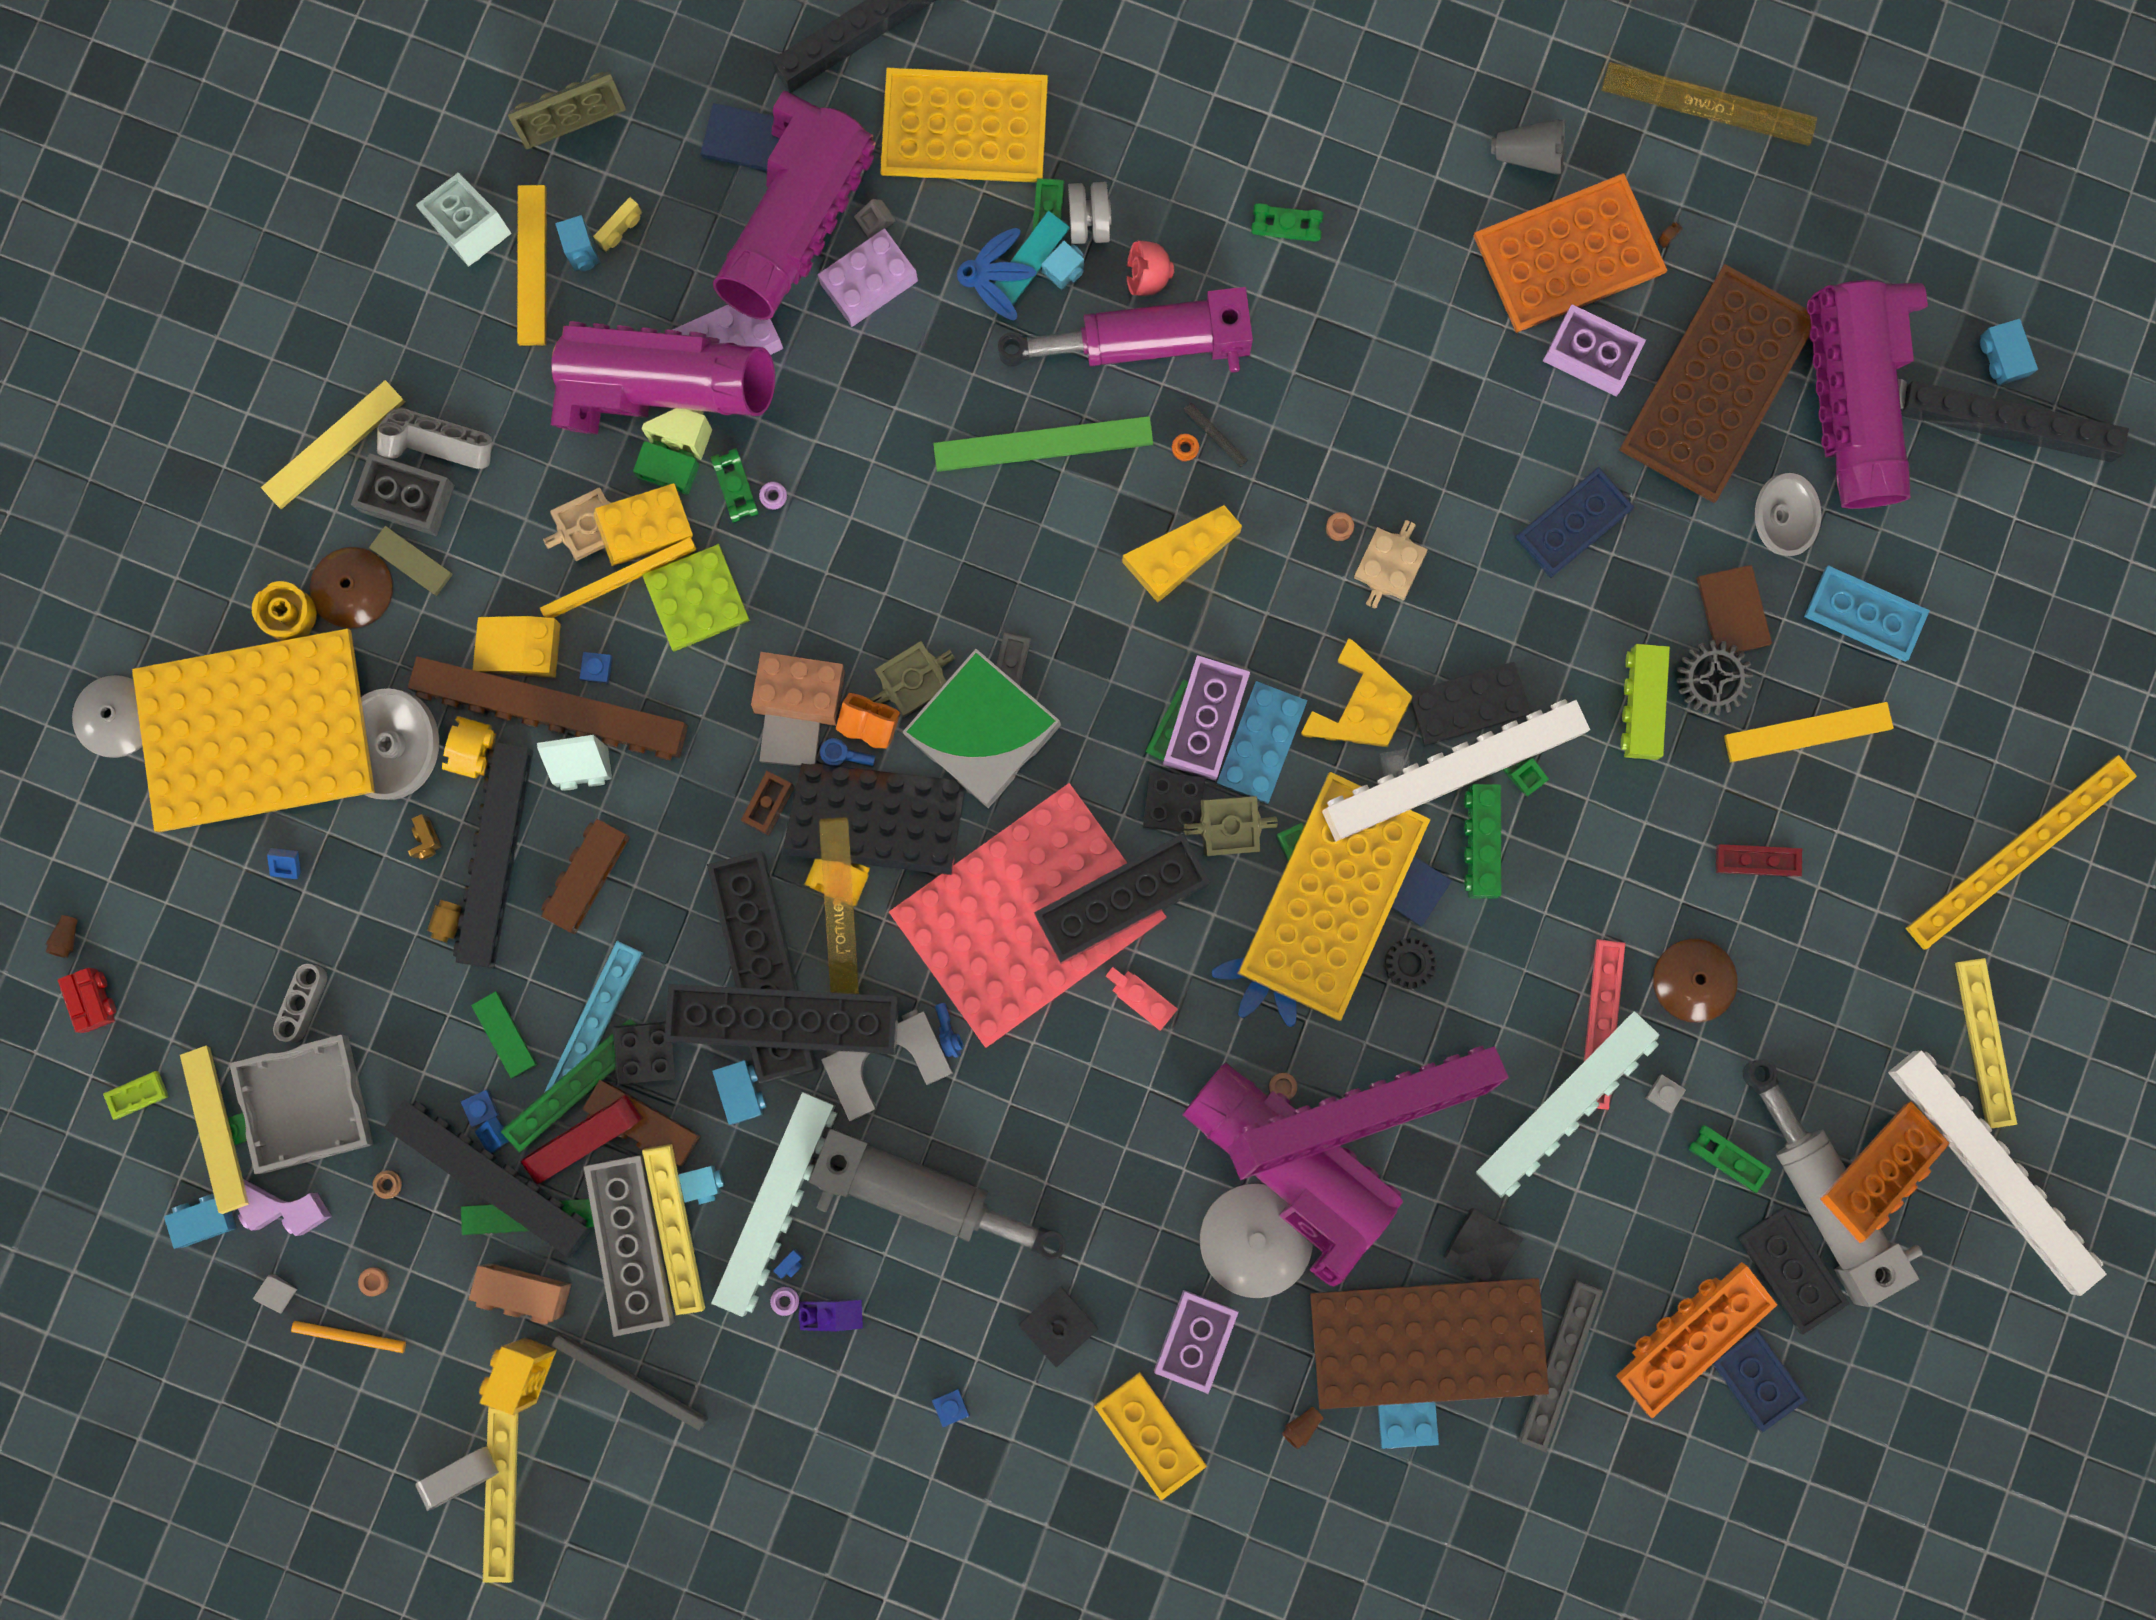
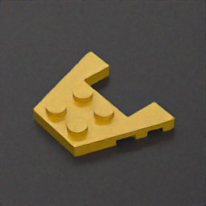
M1348 639L1338 659V663L1363 675L1338 723L1312 711L1301 735L1309 738L1318 737L1325 738L1326 740H1343L1358 744L1388 747L1412 700V695L1353 640Z

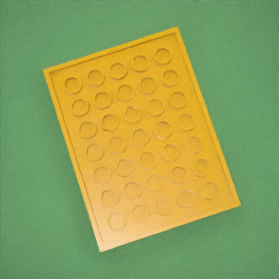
M337 630L132 669L155 832H164L375 792L351 630Z

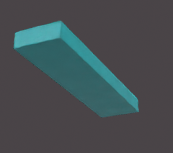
M1048 211L1011 262L1032 267L1036 270L1037 274L1042 267V263L1053 253L1070 230V227ZM1034 277L1019 281H996L994 285L1014 305Z

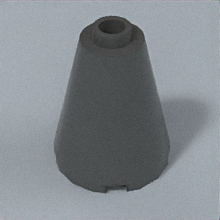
M1556 119L1498 132L1497 138H1492L1491 154L1496 155V159L1499 161L1552 174H1561L1563 172L1565 152V120Z

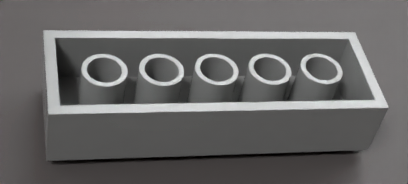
M643 1155L584 1166L613 1336L670 1326L675 1321Z

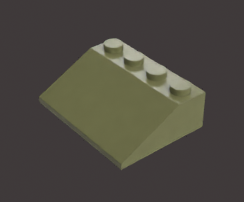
M609 71L606 73H596L589 80L581 83H571L559 92L546 93L540 99L531 103H521L515 109L509 111L508 117L527 150L625 111L626 108Z

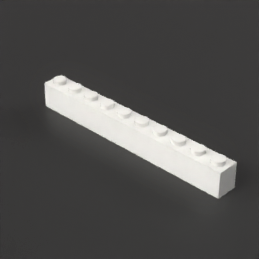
M1566 699L1551 705L1552 710L1543 714L1542 710H1538L1526 716L1528 721L1518 725L1517 720L1502 726L1503 732L1494 735L1490 731L1477 737L1478 742L1469 746L1468 742H1464L1453 747L1454 753L1444 757L1441 752L1428 758L1429 764L1419 767L1418 763L1404 768L1402 770L1404 774L1394 778L1393 774L1377 780L1378 786L1369 789L1368 785H1364L1352 791L1354 796L1344 800L1343 796H1339L1328 801L1329 807L1325 808L1322 813L1335 842L1590 731V728L1577 700L1567 703Z
M1913 1051L1888 1072L1913 1104L1950 1143L1948 1146L2069 1293L2079 1296L2083 1295L2107 1275L2101 1268L2103 1266L2101 1260L2094 1253H2089L2082 1245L2084 1243L2083 1238L2076 1231L2070 1230L2064 1223L2066 1221L2064 1215L2057 1208H2052L2045 1200L2047 1199L2045 1192L2039 1186H2033L2027 1178L2029 1174L2026 1169L2019 1163L2015 1164L2009 1157L2010 1151L2007 1146L1999 1140L1996 1141L1990 1134L1992 1132L1991 1127L1983 1119L1976 1117L1972 1112L1974 1109L1972 1104L1965 1097H1960L1953 1089L1955 1088L1953 1081L1947 1075H1942L1935 1067L1937 1063L1934 1058L1927 1052Z

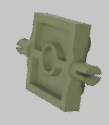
M920 641L874 669L882 682L883 691L869 699L874 703L881 704L890 700L898 707L903 717H906L927 704L947 682L941 667L955 660V657L948 650L935 658Z
M1257 796L1201 800L1202 816L1200 823L1184 824V829H1193L1184 830L1186 836L1201 834L1204 856L1260 852L1259 837L1262 829L1277 828L1278 823L1267 822L1278 821L1276 816L1261 818L1258 812Z

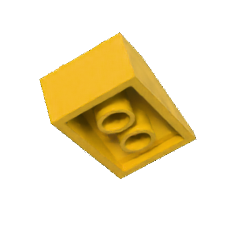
M478 617L473 670L491 674L556 678L561 624L555 618Z

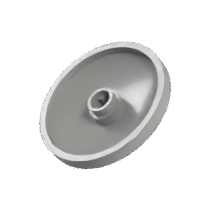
M388 688L371 691L363 695L361 701L375 792L363 795L382 800L400 799L418 790L433 771L439 752L437 724L426 704L415 695L406 691Z
M1265 1184L1241 1185L1222 1194L1208 1209L1200 1229V1251L1209 1273L1227 1290L1250 1298L1270 1297L1291 1287L1308 1266L1313 1247L1309 1240L1279 1216L1288 1203Z

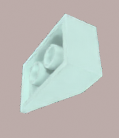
M459 173L416 204L421 213L468 266L479 260L484 254L511 234L498 212Z
M594 735L537 743L538 751L552 784L560 787L563 791L577 789V784L588 783V786L591 787L601 786L605 784V780L612 779L608 746Z

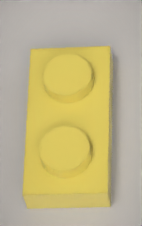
M629 197L593 236L598 246L605 252L610 247L614 248L622 239V234L639 222L642 212L639 205L632 198Z

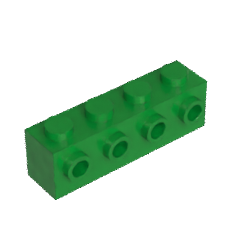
M1473 784L1468 788V791H1465L1464 805L1465 808H1468V819H1465L1464 824L1465 836H1468V847H1465L1464 853L1465 863H1468V874L1465 875L1464 882L1465 891H1468V898L1497 899L1501 896V785Z

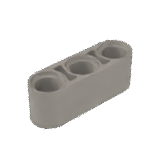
M303 964L296 970L273 1026V1033L278 1040L294 1043L300 1041L305 1036L327 982V973L322 967ZM310 970H314L316 973V980L312 984H308L306 981V975ZM303 996L306 1003L304 1008L299 1011L295 1006V1002L298 997ZM292 1022L295 1030L293 1035L288 1037L285 1034V1026Z
M486 1446L421 1480L415 1486L426 1510L429 1511L497 1475L499 1471Z

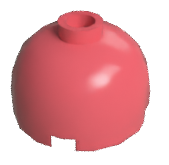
M1138 241L1132 244L1127 261V267H1132V278L1127 276L1130 293L1140 296L1159 293L1167 285L1168 279L1173 277V262H1170L1169 255L1165 249L1157 243Z

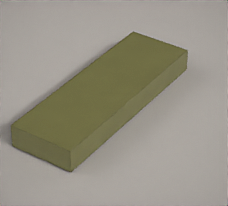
M387 526L382 529L369 546L371 550L435 596L439 594L453 575Z

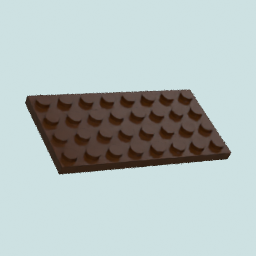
M1724 264L1624 439L1619 451L1715 503L1810 335L1811 320L1807 309Z
M1539 1278L1310 1293L1319 1409L1549 1394Z

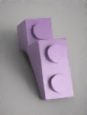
M243 1179L249 1205L238 1208L240 1212L238 1218L246 1229L249 1228L251 1231L260 1230L280 1216H283L282 1224L290 1234L293 1233L294 1236H300L332 1217L318 1193H309L297 1201L287 1202Z

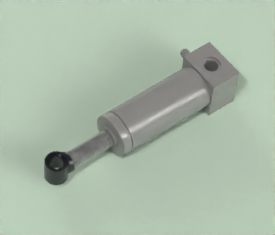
M1763 1059L1747 1063L1742 1074L1745 1083L1754 1088L1757 1095H1761L1762 1100L1788 1142L1785 1144L1786 1147L1776 1153V1156L1840 1266L1835 1268L1834 1271L1853 1304L1872 1307L1919 1280L1910 1264V1261L1921 1256L1923 1253L1918 1245L1903 1252L1898 1243L1888 1242L1881 1228L1875 1229L1867 1240L1859 1243L1820 1200L1846 1170L1844 1164L1823 1129L1813 1133H1806L1803 1126L1778 1085L1777 1070L1774 1064ZM1758 1066L1762 1067L1765 1071V1078L1761 1082L1754 1076V1071Z

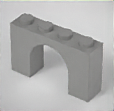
M916 1009L903 1015V1021L898 1023L897 1045L903 1046L912 1054L926 1085H930L953 1074L925 1012L918 1013ZM825 1052L827 1057L822 1059V1063L849 1121H854L877 1110L863 1078L864 1063L870 1053Z

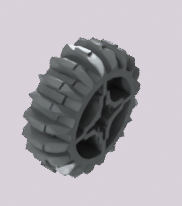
M1710 640L1708 650L1704 643H1699L1700 653L1691 648L1688 652L1693 658L1690 660L1687 657H1682L1681 661L1688 666L1687 668H1677L1678 672L1685 673V678H1677L1676 682L1686 684V687L1679 689V693L1685 694L1689 692L1684 701L1690 703L1695 699L1696 701L1693 704L1694 710L1700 709L1703 704L1704 714H1709L1711 706L1715 715H1720L1721 706H1723L1725 712L1729 713L1731 712L1730 702L1736 707L1741 705L1740 701L1736 698L1738 695L1745 699L1748 697V694L1743 692L1742 689L1743 687L1752 688L1751 683L1745 682V677L1751 678L1753 673L1744 672V669L1751 666V663L1749 661L1740 663V660L1745 656L1744 652L1734 656L1737 646L1731 645L1726 651L1727 644L1725 641H1721L1718 649H1716L1715 641ZM1717 654L1727 658L1734 666L1736 672L1723 671ZM1709 656L1706 671L1702 674L1693 675L1697 664ZM1713 670H1717L1716 674L1728 676L1727 678L1716 680V685L1714 686L1712 681L1701 680L1713 675ZM1736 680L1733 690L1721 699L1720 694H1722L1723 685L1726 682ZM1694 684H1706L1709 688V694L1712 696V701L1699 695Z

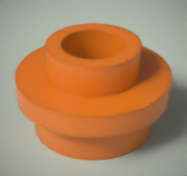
M1181 434L1174 439L1172 452L1177 459L1190 461L1197 456L1199 443L1194 436ZM1183 444H1187L1191 449L1189 452H1183L1180 447Z

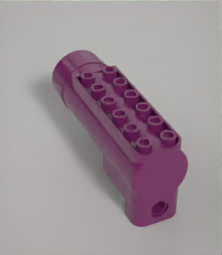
M785 90L773 106L774 121L771 134L780 138L768 158L766 181L768 189L737 242L728 252L726 261L713 281L716 293L724 302L738 312L759 320L771 319L784 296L790 291L792 283L797 285L802 276L805 278L808 276L813 265L811 262L813 256L820 255L825 244L823 240L825 235L833 232L837 224V219H835L837 214L845 211L850 199L848 195L851 190L854 192L857 190L862 179L860 174L863 169H869L874 158L871 154L876 144L873 141V134L865 131L854 118L846 113L828 107L819 108Z
M1879 280L1845 282L1826 286L1814 293L1807 303V311L1811 320L1810 338L1814 347L1813 365L1816 368L1817 375L1816 392L1819 395L1820 403L1819 420L1822 422L1823 430L1822 447L1825 449V458L1836 457V479L1842 508L1880 507L1900 503L1911 498L1909 462L1905 449L1897 369L1914 361L1909 313L1928 307L1926 289L1922 283L1885 284Z
M570 321L569 326H563L562 336L557 341L553 350L551 373L556 387L550 425L573 432L598 435L601 413L648 418L649 406L708 411L723 415L760 416L768 409L775 388L774 363L770 353L765 348L737 345L731 342L720 343V339L706 337V334L700 332H690L689 335H682L680 331L667 329L665 333H658L656 329L642 327L641 331H633L634 328L617 325V329H610V326L593 323V327H587L585 323Z
M1225 1062L1182 1115L1201 1130L1207 1139L1213 1141L1229 1154L1227 1148L1235 1141V1136L1243 1133V1128L1258 1123L1259 1127L1269 1124V1119L1284 1114L1285 1118L1293 1116V1112L1296 1109L1290 1105V1100L1283 1094H1276L1272 1091L1267 1096L1254 1082L1245 1078ZM1340 1146L1255 1175L1288 1203L1279 1216L1323 1252L1310 1268V1271L1330 1286H1336L1343 1282L1362 1255L1383 1233L1403 1203L1400 1197L1402 1194L1397 1188L1390 1184L1386 1185L1379 1179V1174L1369 1166L1364 1167L1356 1160L1357 1156L1351 1150L1341 1148Z

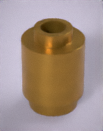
M440 900L438 906L435 905L427 931L432 932L431 938L446 943L448 938H455L462 906Z

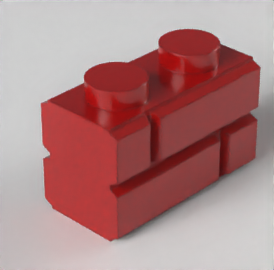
M86 968L58 979L75 1032L86 1033L115 1021L113 1014L116 1013V1007L113 1000L107 998L104 989L107 987V981L101 971L98 972V969Z

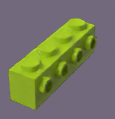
M1636 644L1631 648V651L1627 652L1626 668H1630L1629 679L1626 678L1624 683V695H1628L1627 706H1624L1622 721L1626 722V733H1622L1621 750H1625L1624 757L1658 760L1663 757L1670 650L1668 646Z

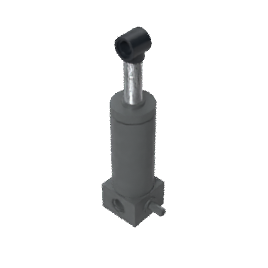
M836 1129L829 1130L809 1183L823 1190L817 1205L818 1210L827 1212L833 1195L852 1196L952 1236H959L958 1238L968 1242L973 1231H978L981 1228L1003 1238H1008L1011 1241L1015 1240L1016 1243L1020 1242L1021 1245L1025 1244L1026 1247L1030 1246L1032 1248L1031 1251L1041 1254V1256L1049 1260L1058 1259L1063 1255L1066 1243L1061 1233L1043 1227L1038 1229L1034 1226L1030 1227L1029 1224L1025 1225V1223H1020V1221H1015V1219H1010V1217H1005L1002 1214L1000 1215L987 1209L988 1205L984 1203L988 1194L987 1190L979 1187L976 1188L977 1186L871 1146L870 1142ZM837 1155L844 1156L847 1162L845 1169L842 1171L834 1166V1159ZM1048 1237H1055L1060 1242L1059 1249L1054 1253H1049L1044 1249L1043 1243Z

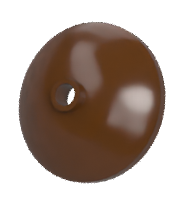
M359 547L341 548L325 556L316 566L310 581V596L317 612L326 621L341 628H361L375 622L387 610L393 595V579L385 562L373 552ZM345 580H350L351 582L348 588H343L342 586Z
M1687 939L1673 944L1662 953L1654 968L1653 987L1658 1001L1668 1013L1686 1022H1705L1720 1016L1729 1008L1737 991V972L1731 958L1722 948L1707 940ZM1698 974L1704 978L1702 985L1697 984L1695 981Z

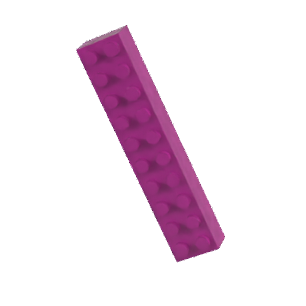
M1479 1046L1470 1050L1465 1057L1460 1058L1459 1054L1443 1060L1444 1064L1436 1066L1435 1063H1430L1419 1068L1418 1073L1411 1075L1410 1071L1395 1076V1081L1386 1083L1385 1080H1380L1371 1084L1369 1090L1361 1092L1360 1088L1345 1093V1098L1336 1101L1335 1097H1331L1321 1101L1319 1107L1310 1109V1106H1304L1295 1110L1293 1116L1285 1118L1284 1114L1269 1119V1124L1259 1127L1258 1123L1243 1128V1133L1235 1136V1141L1227 1148L1240 1180L1490 1093L1509 1078L1495 1046L1488 1049Z

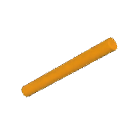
M294 1321L291 1329L295 1333L403 1353L406 1347L405 1341Z

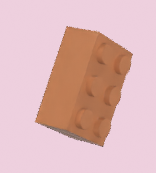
M761 652L751 702L754 714L780 716L836 726L845 677L844 666L839 663Z
M488 1263L477 1267L469 1300L477 1302L476 1307L481 1309L493 1310V1308H503V1314L513 1317L530 1315L532 1316L531 1321L548 1324V1322H553L563 1317L571 1283Z

